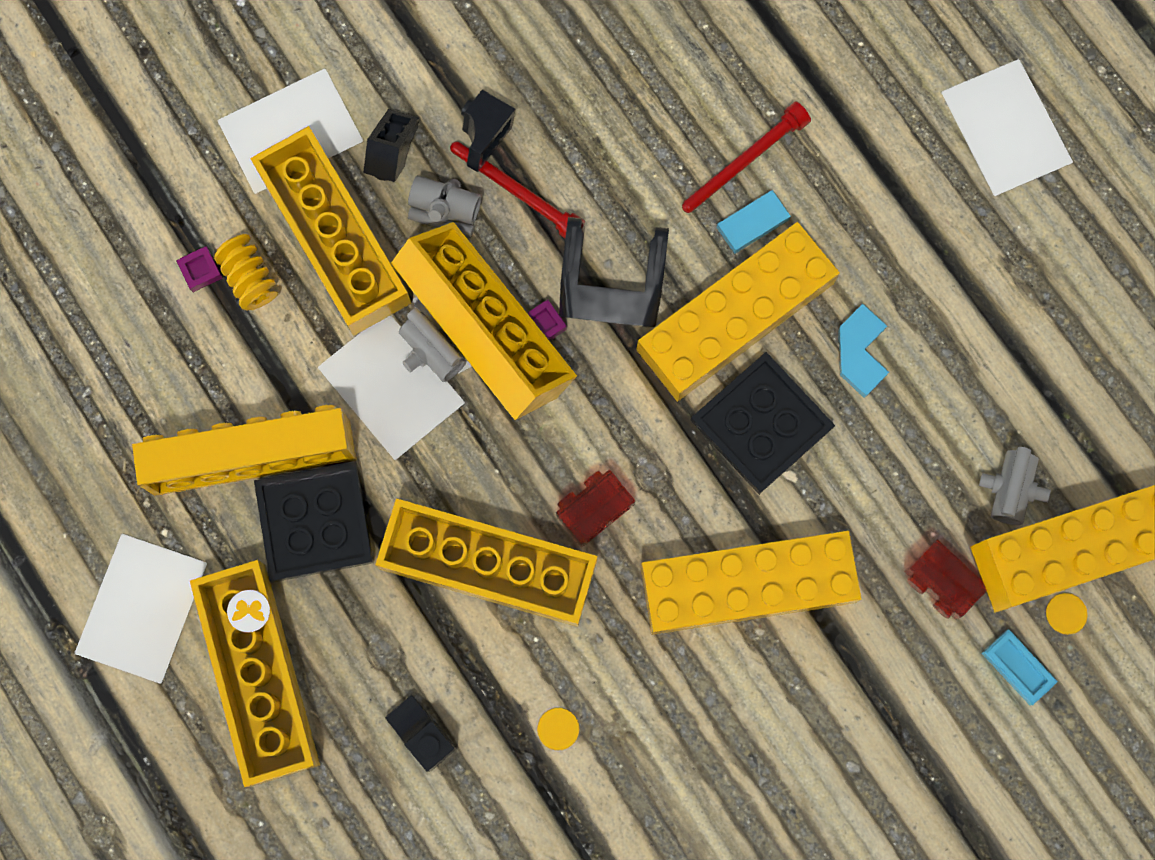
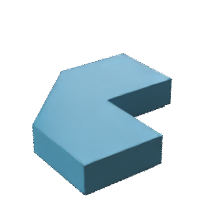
M864 304L838 329L840 376L863 398L889 373L865 350L886 329L887 325Z

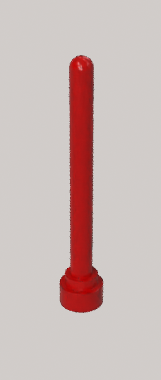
M796 101L784 110V115L781 116L782 121L686 199L682 204L683 211L686 213L693 212L789 131L802 130L811 122V117L806 109Z
M458 141L453 142L450 145L451 152L467 163L469 148ZM488 161L479 170L486 177L556 224L555 228L559 230V235L564 239L566 237L568 217L581 218L575 213L569 214L565 212L563 214ZM582 219L581 229H583L585 224L584 219Z

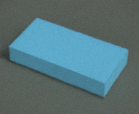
M773 190L719 222L716 228L734 254L787 222L791 216Z
M1009 629L1003 632L982 652V655L1030 706L1034 705L1058 682Z

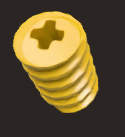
M249 234L238 235L225 241L217 249L214 256L216 263L221 265L220 270L222 274L227 276L226 281L228 285L233 287V294L239 299V305L243 310L260 308L279 295L276 291H269L276 284L274 279L263 280L269 274L268 268L257 269L263 262L262 257L256 256L251 258L257 251L256 246H245L251 240Z

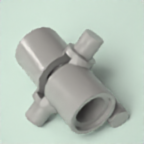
M417 175L409 193L408 205L411 208L408 213V219L435 228L454 222L465 237L471 238L474 231L473 224L478 215L482 197L480 194L460 189L461 184L456 179L441 183Z
M417 308L411 310L407 315L408 320L399 329V334L413 349L411 356L403 361L404 367L409 372H412L419 366L424 367L428 365L442 382L449 381L463 369L467 361L452 345V340L442 328L438 330L425 314Z
M1018 447L1017 450H1008L1001 474L996 473V476L982 473L979 486L992 489V493L996 494L990 516L992 519L1011 525H1023L1028 502L1033 503L1034 500L1048 503L1051 489L1038 487V483L1034 482L1039 458L1032 455L1030 449Z

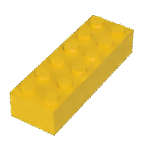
M309 126L250 158L353 336L411 304L408 292Z
M797 221L640 338L636 350L678 402L834 285L840 272Z
M454 222L410 237L391 262L402 279L514 420L557 399L577 377L575 372Z
M323 405L316 407L315 412L301 414V411H289L280 414L281 418L267 420L266 417H254L247 419L244 425L233 426L232 423L215 424L211 426L212 430L198 432V429H185L178 431L175 437L164 438L163 435L146 436L142 438L143 442L132 444L137 485L157 496L356 461L351 423L341 408H336L335 405Z
M1155 485L1016 529L970 546L994 612L996 613L1155 560Z
M396 498L375 566L389 573L578 627L598 556Z
M849 531L642 562L640 567L651 635L854 604L862 600Z
M255 560L190 580L244 787H253L320 766L266 565L259 560ZM244 590L260 592L265 596L270 606L267 622L262 628L254 632L237 630L232 626L227 615L231 599L237 593Z

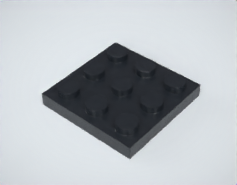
M767 352L761 355L690 419L759 495L835 427L833 422Z
M356 461L254 480L270 582H279L374 563Z

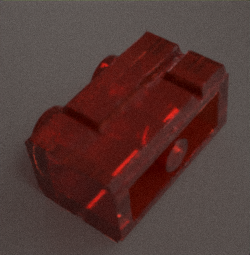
M611 470L604 474L600 471L595 472L584 482L587 488L577 496L573 492L569 493L557 504L560 509L556 512V517L581 548L635 505L634 498Z
M938 539L933 541L904 571L909 576L907 580L909 585L918 593L924 594L926 592L935 600L933 607L947 619L951 616L955 620L963 617L987 591L983 581Z

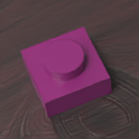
M207 246L176 260L192 293L223 278Z
M546 300L527 313L549 341L567 330L566 324L549 300Z

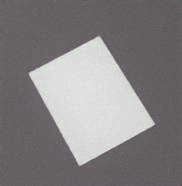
M1019 59L941 92L994 196L1073 163Z
M322 69L218 120L254 194L267 189L250 158L308 126L328 158L363 142L326 69Z
M390 315L359 333L318 366V369L392 458L396 460L465 402L448 382H442L428 365L424 367L419 366L412 372H409L404 367L403 361L411 356L413 349L399 334L401 326Z
M121 534L75 654L161 684L194 600L190 580L202 577L207 563Z

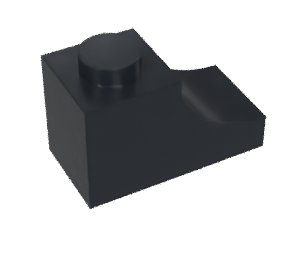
M481 90L475 99L470 98L465 103L461 115L464 117L462 131L469 135L472 142L469 147L467 166L476 172H479L512 129L516 110L484 90Z
M388 109L367 139L363 173L372 175L379 180L395 182L405 167L410 144L418 129L419 117Z
M413 695L409 696L385 717L406 748L426 772L434 770L457 750V747Z

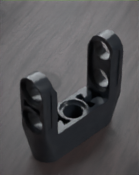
M568 217L560 283L559 316L656 327L662 295L669 228L655 227V235L650 242L645 292L578 284L584 233L581 229L582 218Z

